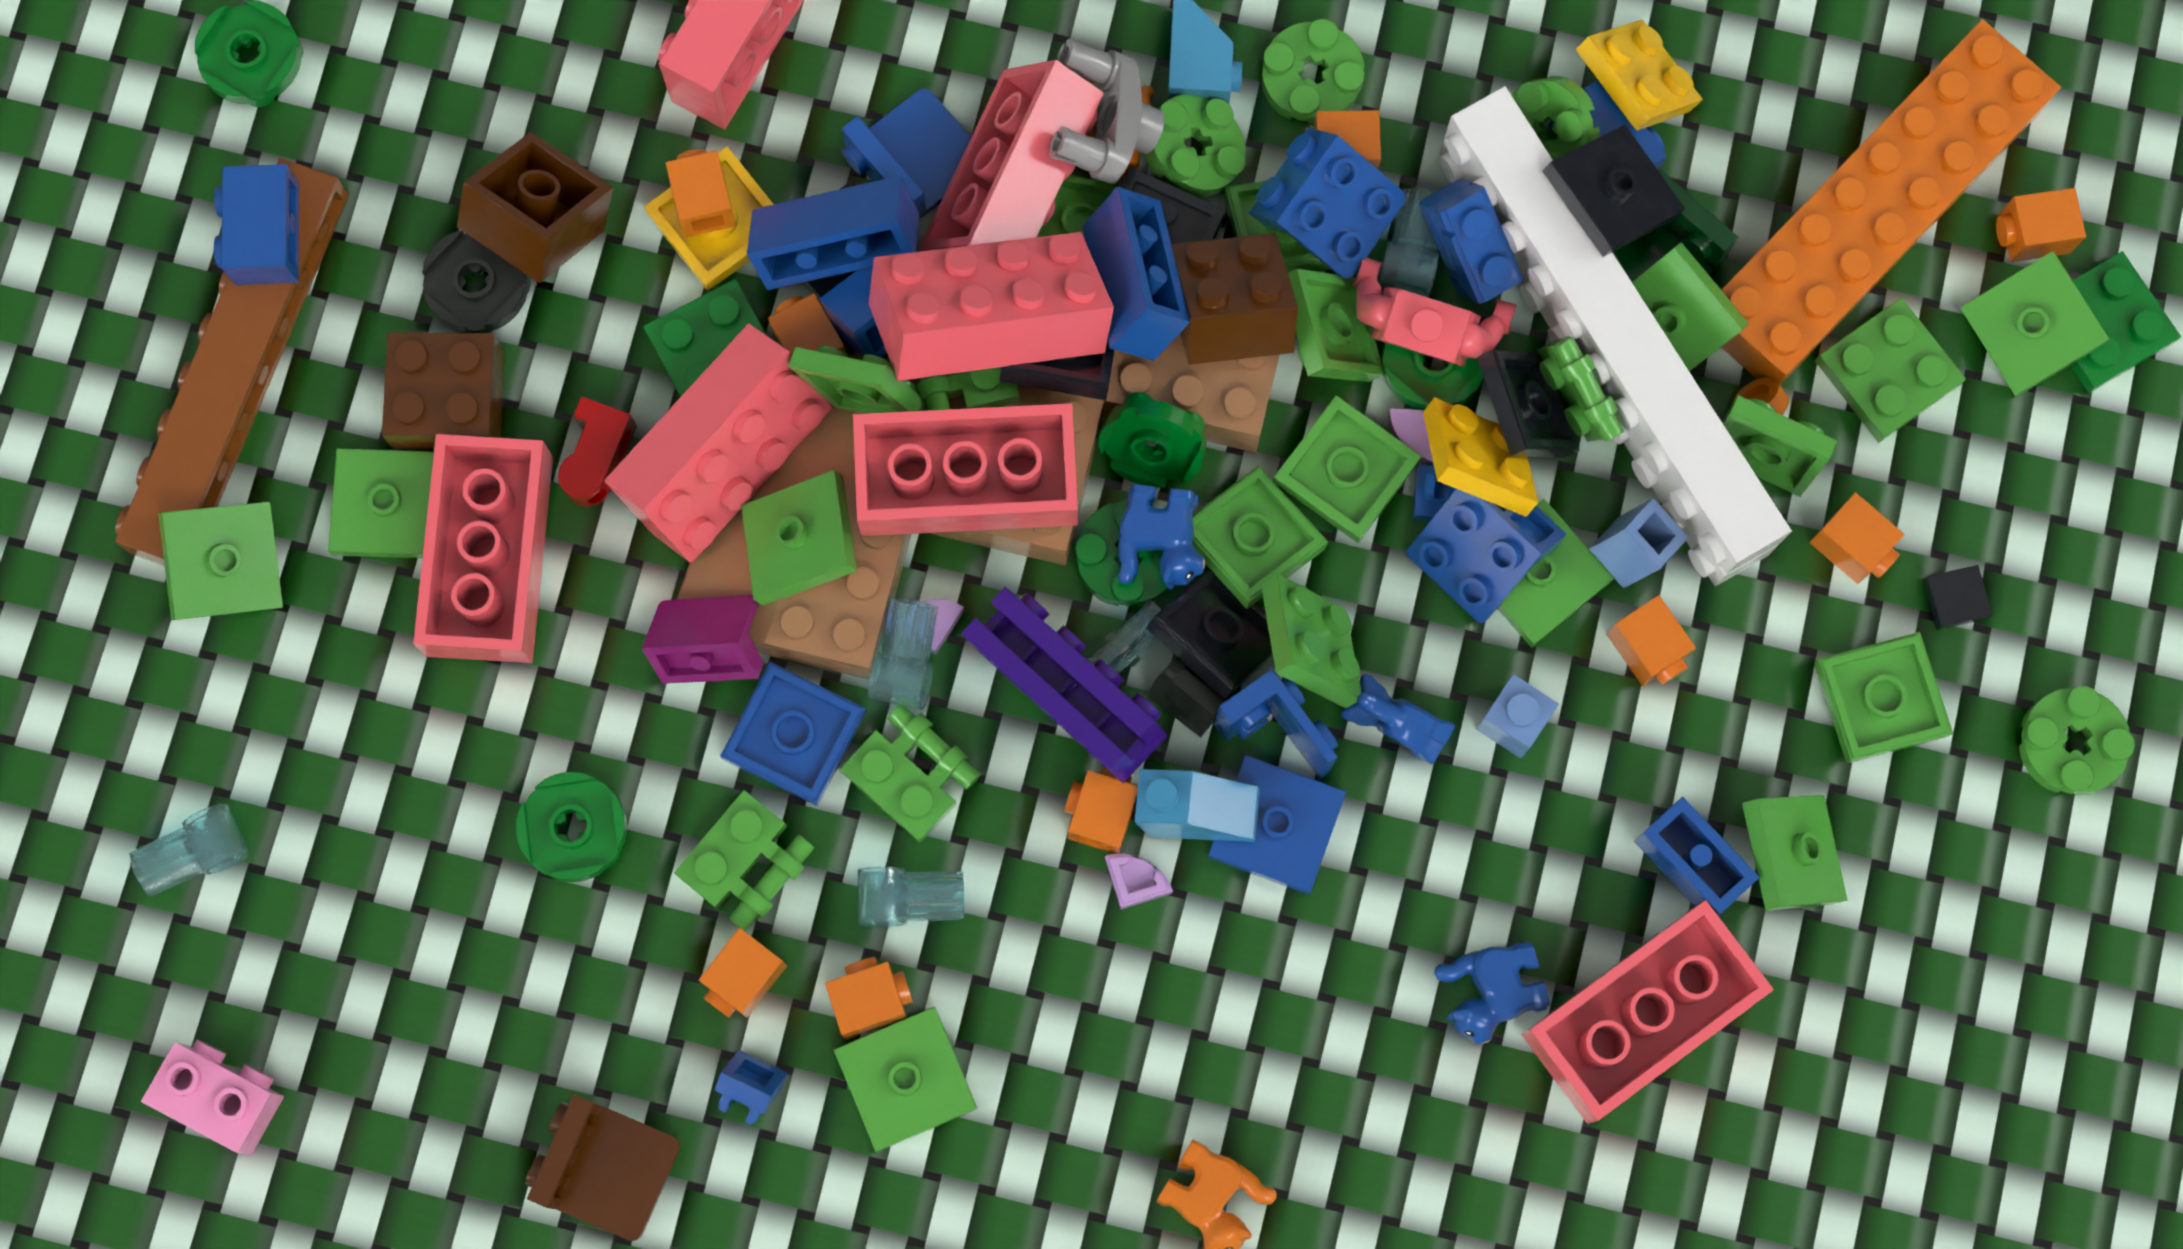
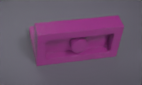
M753 595L661 601L646 635L642 650L662 684L758 679L764 662L748 633L759 604L753 600Z

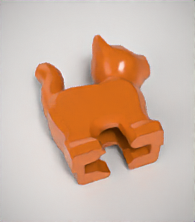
M1192 1140L1177 1167L1184 1170L1193 1169L1195 1173L1191 1185L1185 1186L1170 1178L1156 1202L1162 1206H1171L1186 1221L1199 1228L1203 1236V1249H1239L1245 1240L1251 1239L1252 1234L1238 1216L1225 1212L1223 1210L1224 1206L1239 1189L1245 1191L1252 1200L1263 1205L1272 1204L1276 1200L1277 1193L1274 1188L1263 1186L1253 1172L1227 1156L1214 1154L1209 1151L1208 1147Z

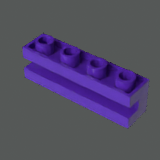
M1004 587L991 601L998 611L985 625L975 618L961 634L1027 697L1119 781L1124 783L1167 737L1166 733L1156 723V720L1162 714L1139 692L1132 699L1123 693L1118 686L1124 680L1102 659H1099L1092 665L1084 658L1081 653L1086 646L1064 625L1055 632L1045 623L1044 620L1050 614L1031 595L1026 592L1019 599L1009 589Z

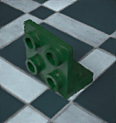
M1659 168L1658 171L1683 204L1685 210L1676 219L1612 253L1631 282H1633L1682 242L1707 274L1710 275L1726 258L1739 237Z

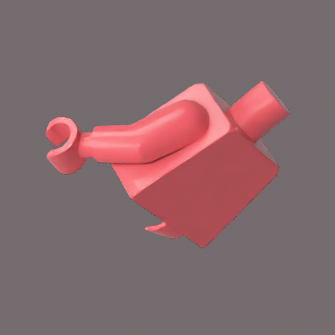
M1370 258L1361 261L1358 274L1354 277L1351 284L1353 287H1356L1357 318L1362 323L1372 327L1369 338L1464 368L1468 357L1477 359V357L1494 350L1503 335L1510 334V324L1517 308L1516 304L1495 299L1496 307L1493 315L1490 318L1484 319L1479 325L1481 319L1479 315L1398 288L1385 287L1382 295L1381 285L1377 282V276L1383 263Z

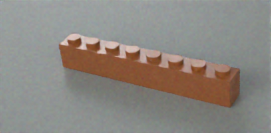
M279 157L277 164H287L299 181V283L235 285L223 272L219 282L220 297L213 313H208L200 325L198 333L200 344L193 360H188L181 369L178 378L179 393L172 409H166L160 418L157 428L159 439L152 456L146 457L139 467L136 478L138 489L131 505H126L122 509L116 522L115 531L117 538L115 542L130 554L164 566L158 513L218 507L348 200L349 194L338 177Z

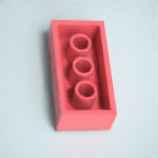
M689 0L685 9L686 19L677 34L672 32L666 37L658 54L659 66L671 101L725 130L804 0Z
M1058 60L1003 70L918 250L921 252L1037 237L1041 227L1050 220L1054 213V199L1062 182L1070 176L1075 168V165L1050 158L1049 148L1052 137L1056 131H1059L1061 126L1068 127L1069 130L1083 135L1088 134L1097 121L1098 111L1096 109L1104 93Z
M1081 232L874 257L869 306L897 381L1105 353L1114 306Z
M749 323L604 480L656 538L690 564L713 542L720 531L742 509L741 505L749 502L751 497L784 464L790 454L832 409V406L823 396L788 367L792 354Z
M1072 403L853 414L856 511L861 536L1078 526Z
M436 434L413 644L426 657L533 663L553 456L544 441Z
M1705 900L1690 909L1521 1035L1585 1122L1590 1124L1599 1121L1774 989Z

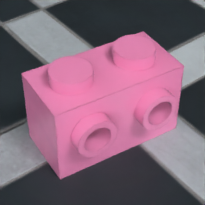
M196 1039L193 1047L174 1042L141 1102L236 1153L252 1155L284 1098L280 1093L270 1089L274 1079L245 1064L240 1072L222 1063L227 1055L226 1053L201 1040Z

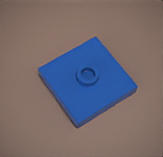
M769 662L720 757L722 760L818 807L867 711L866 708Z
M1245 755L1236 781L1258 786L1260 789L1255 842L1214 840L1208 858L1309 895L1346 792Z

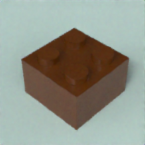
M529 132L463 183L457 228L538 283H541L605 231L613 187L532 132Z
M1275 233L1171 244L1190 323L1180 333L1189 365L1294 353L1298 305Z
M387 333L382 436L393 450L434 452L436 434L501 438L505 351L496 336L492 333Z

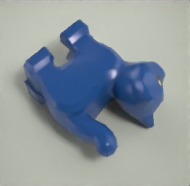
M1132 484L1127 500L1128 507L1120 523L1118 555L1121 569L1117 575L1118 581L1122 584H1130L1138 574V551H1164L1160 559V574L1163 583L1166 584L1169 590H1172L1174 586L1187 585L1195 576L1203 574L1205 569V558L1196 551L1192 544L1194 535L1192 515L1193 510L1198 507V495H1195L1190 490L1171 488L1167 507L1160 509L1152 506L1157 494L1155 486Z
M1363 674L1359 681L1361 693L1357 698V703L1344 708L1341 711L1342 718L1359 726L1376 727L1379 732L1410 749L1412 755L1416 758L1433 764L1443 746L1447 743L1455 725L1431 715L1402 698L1392 699L1386 689L1371 675Z
M1525 941L1511 944L1509 947L1483 948L1479 951L1462 955L1449 965L1439 964L1435 967L1434 975L1437 980L1451 983L1467 974H1471L1481 996V999H1471L1462 1002L1446 1016L1447 1021L1454 1023L1458 1034L1470 1038L1476 1045L1485 1044L1492 1040L1494 1030L1499 1023L1512 1020L1530 1010L1535 1012L1547 1010V1006L1550 1005V999L1544 981L1523 985L1519 976L1520 969L1539 968L1533 944Z

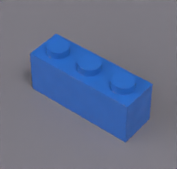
M901 175L753 209L747 255L767 290L873 267L874 257L916 252L919 211Z
M1117 186L1082 226L1087 247L1114 306L1108 335L1109 347L1123 353L1154 361L1190 323L1189 314L1161 201Z

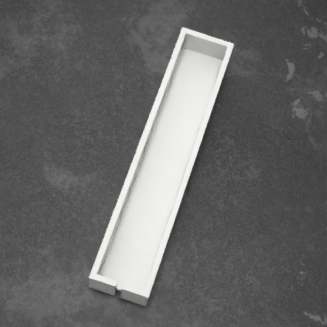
M1506 86L1452 115L1439 152L1440 157L1438 158L1445 177L1450 183L1464 178L1473 184L1476 183L1485 187L1523 276L1521 281L1523 285L1520 286L1524 301L1534 313L1540 311L1550 327L1548 335L1551 342L1568 336L1574 337L1582 354L1588 353L1596 367L1592 372L1605 396H1612L1619 409L1615 415L1624 432L1613 438V440L1617 444H1625L1634 459L1632 461V468L1640 483L1645 488H1653L1662 503V508L1688 536L1686 542L1691 548L1688 551V555L1696 571L1704 578L1709 576L1716 587L1769 556L1792 530L1614 254L1610 253L1602 257L1542 172L1553 159Z

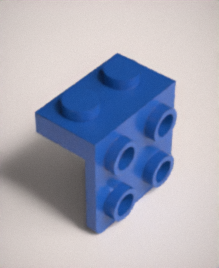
M928 89L918 90L870 128L865 125L859 116L841 128L845 143L842 154L853 170L860 176L866 173L872 182L901 175L919 211V220L940 204L971 139L963 127Z
M1308 128L1305 133L1299 135L1291 143L1287 150V159L1276 175L1269 178L1261 186L1257 193V202L1249 214L1262 225L1289 234L1338 276L1350 278L1355 275L1360 268L1361 261L1366 259L1403 206L1405 194L1338 135Z

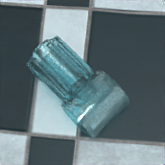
M1418 186L1410 189L1403 188L1405 202L1395 217L1392 240L1387 242L1379 284L1381 287L1398 288L1429 297L1440 251L1436 250L1437 245L1418 203L1435 193L1436 190Z
M891 598L882 649L876 655L868 681L869 699L920 710L925 707L933 678V665L929 663L939 606L916 599Z
M219 804L203 809L185 819L182 823L183 828L129 853L133 872L147 895L155 896L201 873L213 874L241 863L250 855L228 804Z
M898 867L858 869V925L866 927H894L906 925L907 921L964 920V873H906V869Z

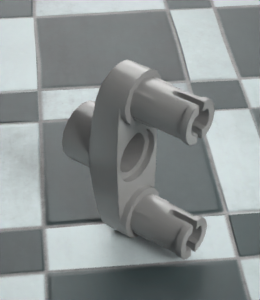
M1069 38L1066 44L1064 43L1061 46L1057 60L1080 77L1095 83L1096 87L1104 94L1097 107L1098 118L1096 121L1095 138L1061 126L1059 131H1056L1052 137L1049 156L1051 159L1061 160L1089 171L1090 176L1095 179L1114 184L1126 170L1134 150L1148 154L1155 148L1163 131L1164 113L1158 108L1142 103L1139 69L1133 57L1114 50L1104 52Z

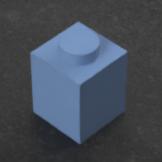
M1653 497L1618 517L1589 550L1623 588H1626L1660 570L1688 539V536Z
M1513 674L1476 730L1521 759L1530 749L1559 703Z

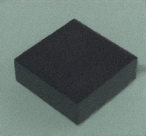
M1978 565L1929 575L1922 580L1936 630L1982 621L1993 616Z

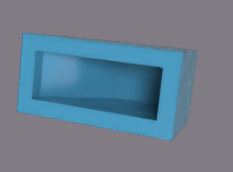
M1173 0L1168 100L1178 95L1189 94L1210 100L1219 98L1229 104L1231 92H1241L1242 62L1233 61L1232 40L1193 0Z
M1140 769L1135 823L1150 838L1255 842L1260 789L1258 786L1195 771Z

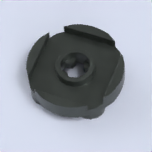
M462 230L445 236L435 244L424 261L422 271L424 275L423 293L425 301L443 324L458 332L492 333L493 330L505 326L522 309L531 286L528 275ZM482 271L488 273L485 278L487 285L481 291L474 290L471 293L464 291L468 286L464 276L468 272L474 275H478Z

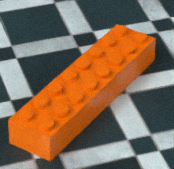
M1982 19L1721 290L1749 323L1746 328L1721 348L1756 379L1772 377L1781 385L2040 114L2061 89V86Z

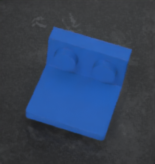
M1456 489L1407 549L1406 555L1477 622L1484 623L1529 570L1556 549L1567 534L1537 506L1525 517Z
M1273 669L1218 708L1214 726L1226 742L1237 734L1242 740L1249 738L1269 722L1267 717L1272 714L1319 779L1330 772L1337 759L1333 749L1338 744L1330 730L1321 720L1312 723L1300 707L1305 703V699L1294 682L1284 677L1280 680Z

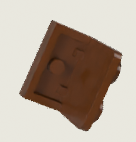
M573 1094L570 1103L562 1102L552 1118L549 1133L555 1136L546 1156L538 1154L531 1165L525 1181V1185L531 1187L527 1200L546 1208L559 1210L626 1240H639L644 1234L680 1152V1142L674 1136Z

